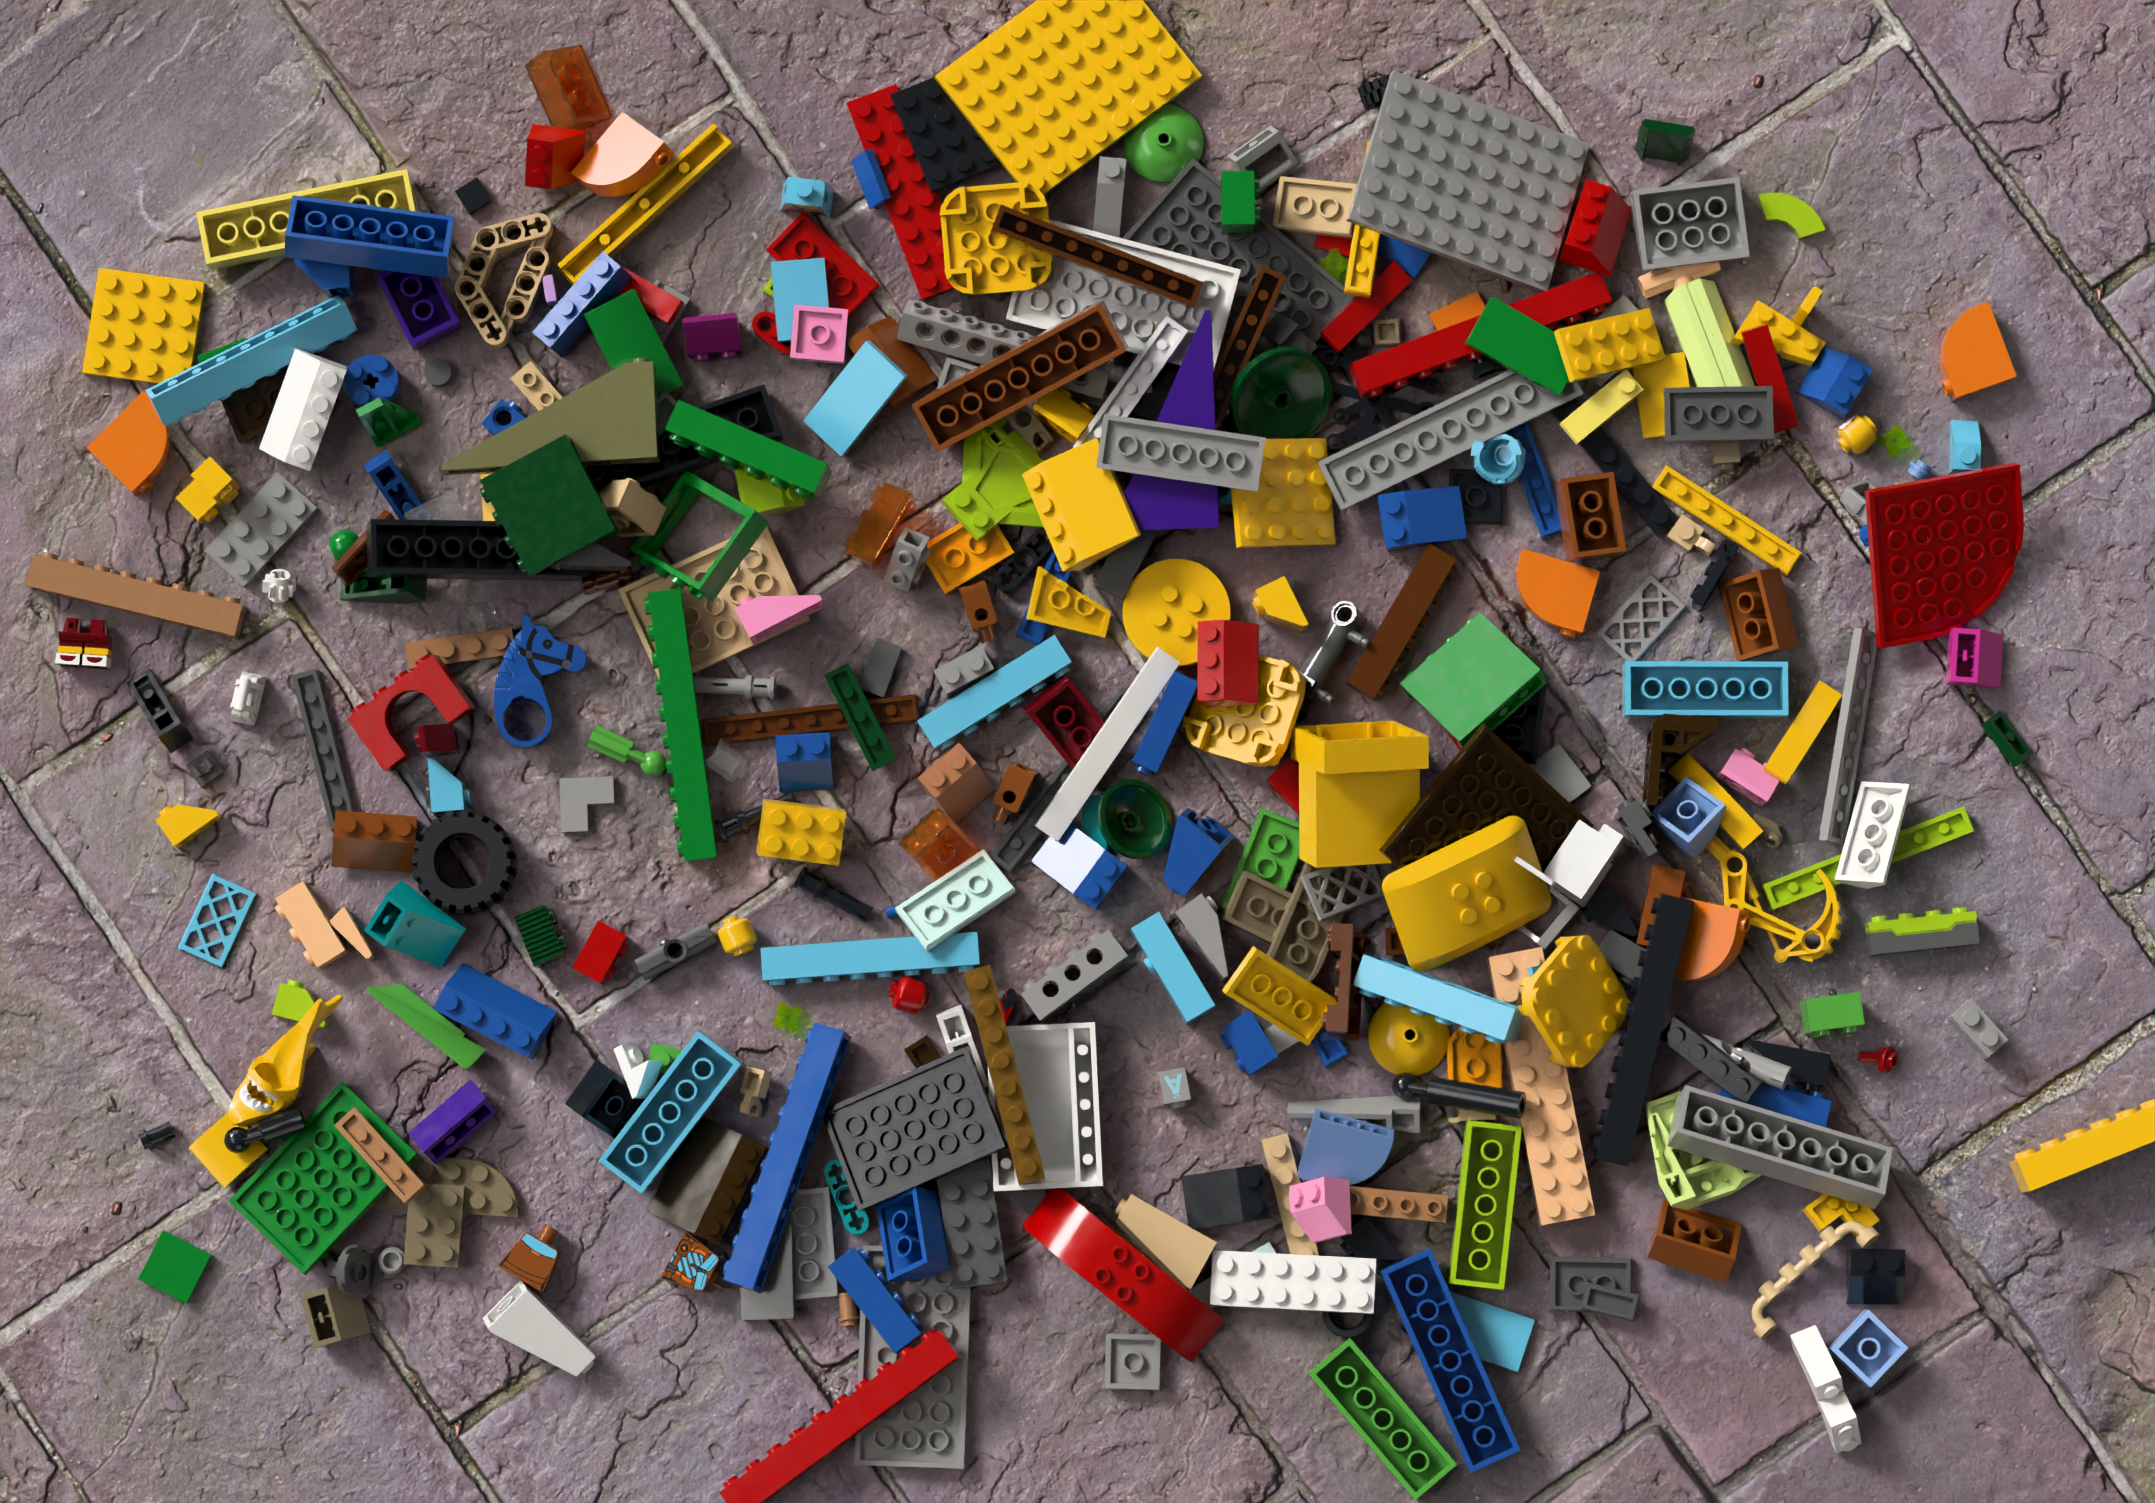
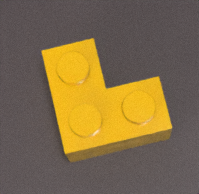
M209 457L191 474L194 480L176 499L201 524L205 521L209 523L218 515L219 511L217 509L224 503L228 504L238 495L237 490L240 486Z

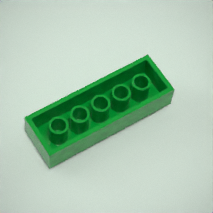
M680 400L677 401L665 428L674 444L688 449L689 445L695 447L694 449L698 451L699 455L711 460L716 456L723 462V465L731 469L737 470L738 467H742L750 477L760 481L765 477L769 479L768 481L772 483V486L783 491H787V488L793 489L796 496L809 502L812 501V498L820 501L832 473L829 465L821 460Z

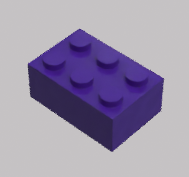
M387 270L376 274L414 351L463 328L438 277Z

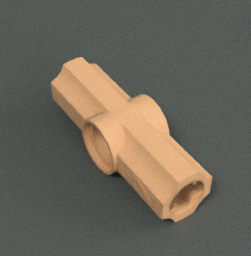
M1719 261L1660 268L1641 275L1637 280L1641 293L1646 300L1674 290L1677 286L1685 283L1688 284L1696 279L1716 274L1721 271Z

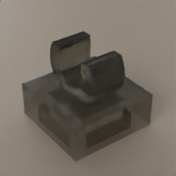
M959 291L960 296L952 299L954 303H961L962 307L960 311L954 313L963 315V317L973 316L977 319L985 317L982 294L970 295Z

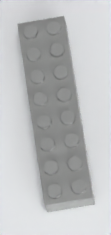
M1685 1085L1676 1099L1667 1145L1668 1147L1873 1209L1876 1208L1885 1196L1893 1151L1892 1147Z

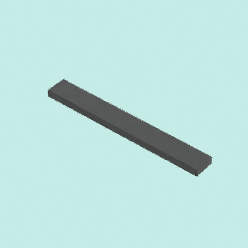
M1123 687L1118 690L1099 715L1104 723L1127 690ZM1065 760L990 855L992 860L1010 874L1043 833L1035 824L1073 770Z

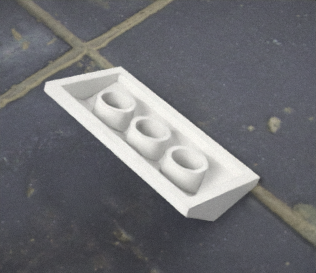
M1861 781L1835 876L1837 882L1865 889L1885 885L1911 790L1910 784Z

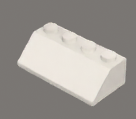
M295 348L259 449L283 462L310 471L346 374L347 366Z

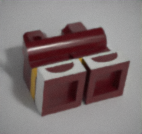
M66 618L63 632L59 631L58 653H56L55 664L60 667H86L111 670L112 637L108 635L107 621L93 619L91 620L90 633H81L82 620Z

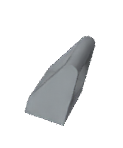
M1271 125L1228 155L1229 160L1237 171H1247L1246 166L1276 145L1279 146L1287 160L1260 178V191L1299 164L1281 133Z
M1549 884L1547 886L1550 895L1565 906L1564 910L1540 938L1524 926L1517 928L1521 934L1538 948L1542 947L1543 951L1579 909L1577 905Z

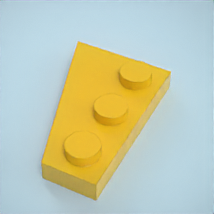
M1757 300L1730 342L1736 345L1744 344L1741 331L1766 323L1775 351L1779 354L1780 358L1807 366H1812L1826 343Z
M1038 567L1026 619L1105 638L1111 611L1073 589L1061 579L1059 580L1042 567Z

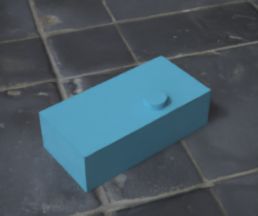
M1159 912L1131 928L1132 936L1146 957L1143 962L1151 974L1155 972L1186 1025L1214 1009V1002Z

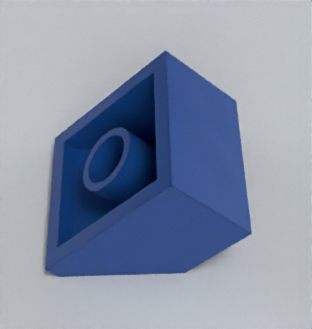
M1823 347L1796 393L1842 420L1873 369L1850 355Z
M830 732L775 735L780 792L834 789Z
M1251 1010L1221 1028L1223 1034L1219 1037L1227 1050L1231 1048L1237 1055L1234 1062L1241 1073L1246 1071L1250 1076L1279 1057Z

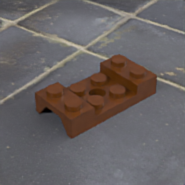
M1332 924V931H1329L1327 935V945L1331 948L1330 951L1339 957L1336 962V972L1340 977L1339 985L1335 987V1001L1338 1002V1005L1327 1004V1012L1323 1013L1322 1024L1323 1028H1326V1032L1338 1041H1359L1362 994L1359 993L1360 988L1354 986L1353 983L1365 953L1366 934L1354 932V924Z

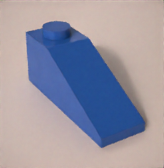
M387 450L364 463L369 475L399 519L432 520Z

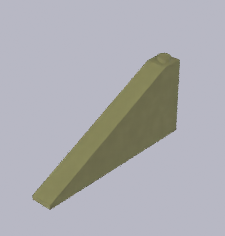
M647 358L633 359V363L623 364L441 465V470L445 475L496 472L565 434L571 438L585 467L660 462L656 366L653 361L649 362Z

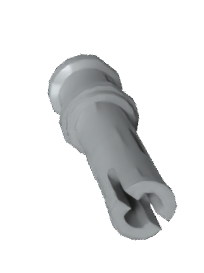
M753 675L745 676V679L694 677L696 693L744 695L747 699H752L754 696L769 697L770 700H775L776 676L754 678Z

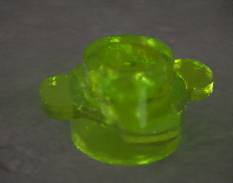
M1332 248L1329 250V255L1319 261V265L1338 280L1340 274L1348 268L1349 259H1344L1340 255L1339 249ZM1333 262H1337L1336 267L1332 266Z
M1898 425L1892 426L1888 433L1881 434L1878 438L1879 443L1885 446L1890 457H1896L1900 450L1909 448L1911 444L1910 439L1906 437L1902 428ZM1892 439H1896L1897 443L1894 444Z
M779 1003L776 1006L777 1014L773 1020V1026L776 1029L786 1028L790 1032H796L799 1029L798 1020L799 1016L802 1015V1009L799 1006L790 1007L785 1003ZM786 1015H790L789 1020L785 1019Z

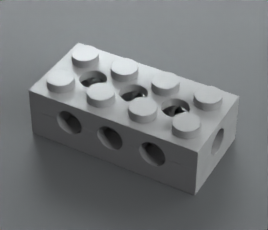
M1101 929L1088 938L1089 944L1081 949L1078 945L1066 954L1068 960L1061 965L1055 962L1044 970L1045 977L1039 981L1033 978L1022 987L1024 992L1021 993V998L1040 1024L1128 959V955L1109 929L1104 933ZM1092 952H1097L1103 959L1099 964L1093 965L1087 961V956ZM1075 968L1081 973L1080 977L1075 981L1068 980L1065 977L1068 969ZM1049 984L1057 986L1059 989L1057 995L1047 997L1043 993L1045 986Z

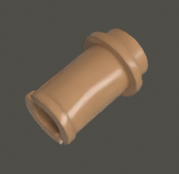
M848 1293L838 1294L841 1315L838 1321L842 1323V1327L857 1326L860 1316H857L854 1300Z

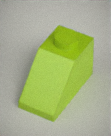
M288 980L287 984L280 983L272 1015L299 1022L316 1001L309 990L303 989L304 983ZM325 1019L319 1027L328 1029L329 1023Z

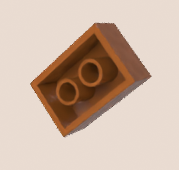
M1614 472L1561 478L1554 484L1567 562L1618 557L1626 552Z

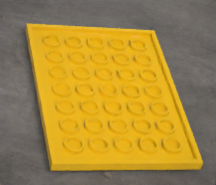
M1036 0L935 75V80L1015 182L1029 183L1040 189L1043 195H1046L1201 79L1202 75L1143 0Z

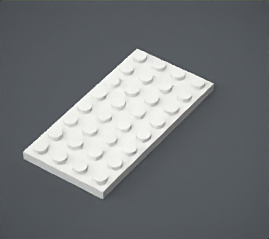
M1050 220V223L1202 281L1203 285L1193 309L1052 256V272L1048 281L1039 288L1013 292L1006 320L1048 330L1103 300L1129 346L1126 352L1139 354L1167 315L1188 330L1187 335L1168 360V363L1181 366L1205 310H1211L1213 365L1215 371L1241 269Z

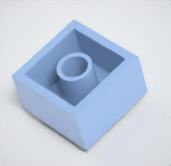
M1863 1310L1827 1349L1865 1387L1871 1388L1908 1347L1872 1312Z

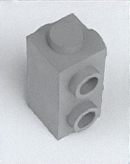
M905 527L897 540L883 582L907 592L913 583L918 584L924 570L920 568L921 563L925 564L931 550L926 548L930 537Z

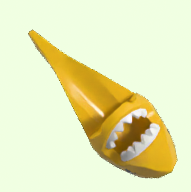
M339 994L326 1003L321 998L318 999L294 1027L284 1034L267 1052L253 1061L244 1081L236 1090L228 1111L231 1124L242 1127L259 1124V1120L281 1113L292 1105L302 1086L306 1060L316 1048L315 1045H310L311 1038L319 1025L343 1000L342 995Z

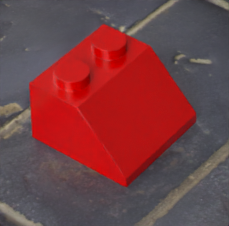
M532 124L527 138L525 186L552 190L579 182L571 172L584 157L586 131Z

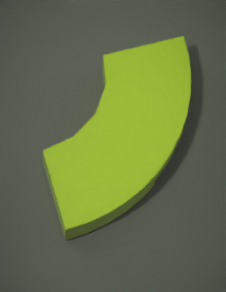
M1764 193L1757 196L1765 222L1778 221L1787 224L1795 231L1798 239L1825 232V227L1818 214L1799 198L1784 193Z

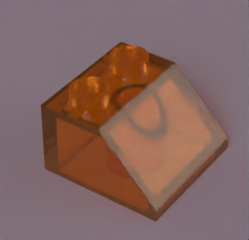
M938 806L898 843L934 882L980 851Z

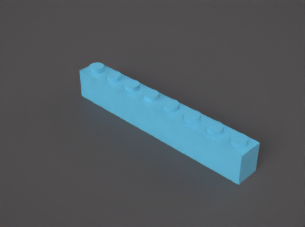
M336 295L145 391L164 426L168 424L173 425L192 412L197 413L204 410L208 404L216 400L221 401L228 398L232 392L240 388L251 387L255 384L256 380L264 376L275 375L279 372L280 368L290 364L295 348L308 353L321 352L329 344L337 340L342 341L349 338L353 332L357 331V328L345 302L339 295Z
M978 932L955 933L927 952L915 936L760 948L762 979L764 982H769V986H784L787 980H796V984H811L813 978H823V982L840 981V976H850V980L867 979V974H877V978L894 977V972H904L905 976L921 975V970H931L932 974L948 973V968H958L959 972H965L975 969V966H980Z

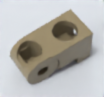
M1027 405L1004 417L1006 422L1036 454L1053 441L1052 436Z

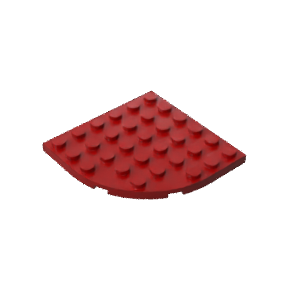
M2016 462L1865 490L1877 647L1883 649L1950 634V630L1953 627L1963 628V624L1974 617L1978 618L1999 597L2014 572L2015 566L2013 565L2018 551H2021L2023 541L2024 515L2020 464Z

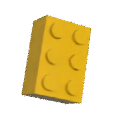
M763 799L756 853L758 856L839 866L846 811L840 808Z

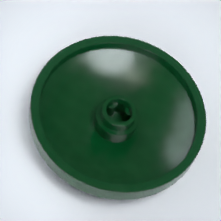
M1279 347L1258 355L1243 368L1231 390L1229 413L1235 429L1239 434L1265 437L1266 439L1309 438L1324 421L1331 404L1332 385L1329 374L1317 358L1300 348Z

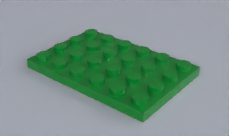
M343 1082L305 1120L307 1130L291 1135L229 1200L304 1275H307L389 1188L334 1125L355 1107L408 1166L419 1156Z

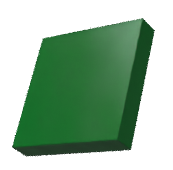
M163 1230L138 1280L188 1304L212 1254Z

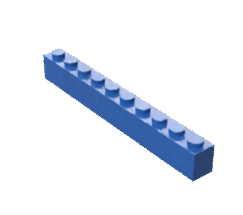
M814 1022L813 1028L809 1029L806 1035V1048L797 1060L795 1079L789 1083L786 1104L781 1107L778 1115L779 1124L776 1131H773L770 1136L769 1152L767 1157L765 1156L761 1162V1174L758 1182L752 1187V1199L749 1208H746L742 1215V1228L733 1240L732 1248L734 1250L731 1259L727 1260L723 1269V1280L732 1285L760 1294L762 1292L851 1040V1036L842 1030Z

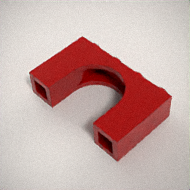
M429 654L421 657L415 662L417 667L410 672L407 670L401 672L394 678L395 683L389 688L384 686L372 695L374 697L373 700L367 704L362 702L351 710L353 715L347 718L383 771L391 772L412 756L396 734L392 725L393 708L403 695L413 691L424 693L433 701L445 720L451 724H455L476 708L438 655L429 656Z

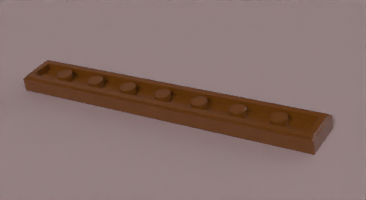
M917 694L867 700L880 726L913 723L920 719ZM838 703L702 719L705 747L776 739L775 735L851 730Z

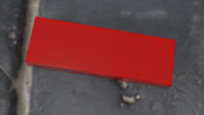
M622 267L632 278L617 296L635 289L645 311L671 325L684 302Z

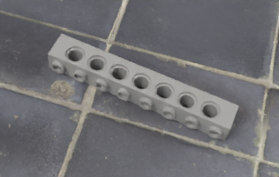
M909 299L903 310L897 334V340L979 364H984L1035 337L1024 331L1011 330L997 323H987L973 316L960 315L946 308H936L922 301H912ZM1114 359L1101 364L1060 387L1103 399Z

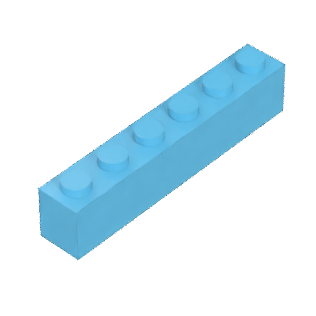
M1053 635L917 721L918 725L934 750L936 751L940 748L944 751L956 743L954 739L961 734L967 737L978 730L977 724L985 719L989 723L1001 715L1000 710L1009 705L1010 708H1013L1023 702V696L1028 692L1032 691L1035 694L1047 686L1046 681L1055 676L1057 680L1070 672L1068 667L1072 666V661L1056 636Z

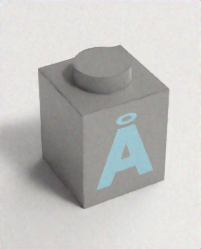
M1185 1067L1158 1072L1164 1105L1170 1104V1109L1186 1107V1101H1191Z

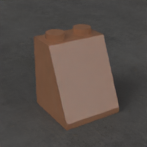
M960 743L955 745L918 777L922 788L955 825L996 790L976 761Z

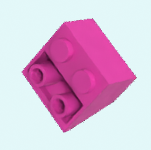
M1953 627L1950 630V634H1948L1946 685L2000 689L2003 635L1981 629Z

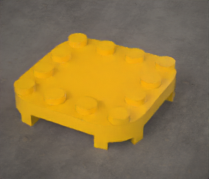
M1025 182L964 186L955 189L945 198L940 210L944 270L947 280L956 290L970 295L1028 291L1039 288L1048 281L1052 272V255L991 232L1000 205L1050 223L1046 197L1040 189Z
M1259 655V704L1206 708L1197 701L1196 694L1189 717L1184 716L1183 727L1186 730L1187 738L1192 745L1208 754L1254 767L1277 765L1287 749L1304 699L1305 676L1297 668L1282 659L1280 661Z
M1589 935L1560 937L1555 941L1557 948L1532 977H1524L1519 985L1523 987L1522 1005L1518 1006L1521 1015L1530 1016L1552 1051L1548 1057L1553 1064H1559L1564 1067L1581 1068L1588 1064L1624 1021L1627 1003H1631L1627 999L1621 983L1604 955Z

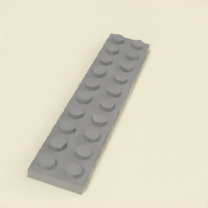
M1508 370L1333 454L1317 464L1340 511H1344L1472 449L1475 440L1487 442L1499 434H1504L1582 396L1583 392L1577 381L1570 383L1568 380L1558 397L1519 374Z

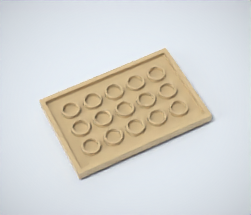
M767 526L713 602L704 596L699 600L687 591L689 589L687 586L682 589L693 674L810 621L809 617L806 616L753 644L735 608L739 607L738 602L749 596H753L754 599L759 596H799ZM730 539L671 566L700 582ZM656 572L618 589L651 663V653L656 652L655 641L650 642L648 626L652 625L651 615H646L644 599H649L648 592L679 588L670 581L672 577L668 576L667 579H664ZM657 668V669H654L655 672H656V674H657V676H658V678H659V670H658V668Z

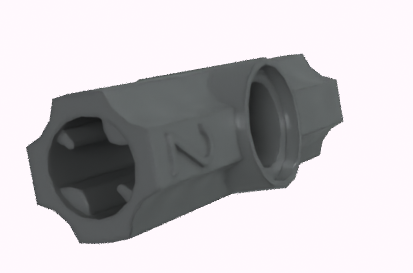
M704 922L686 933L668 940L662 946L634 961L644 980L647 981L665 970L683 963L689 957L714 945L717 941L707 922ZM674 944H679L683 948V954L679 958H671L669 956L670 947Z

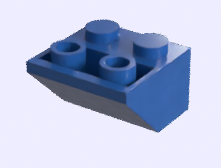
M295 258V264L300 271L329 298L339 295L341 298L356 297L355 266Z

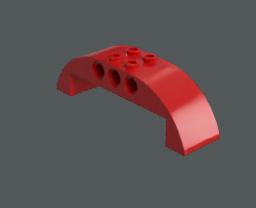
M1063 1188L1050 1189L1031 1215L1021 1225L1075 1272L1189 1362L1194 1360L1225 1321L1219 1314L1201 1302L1076 1201Z

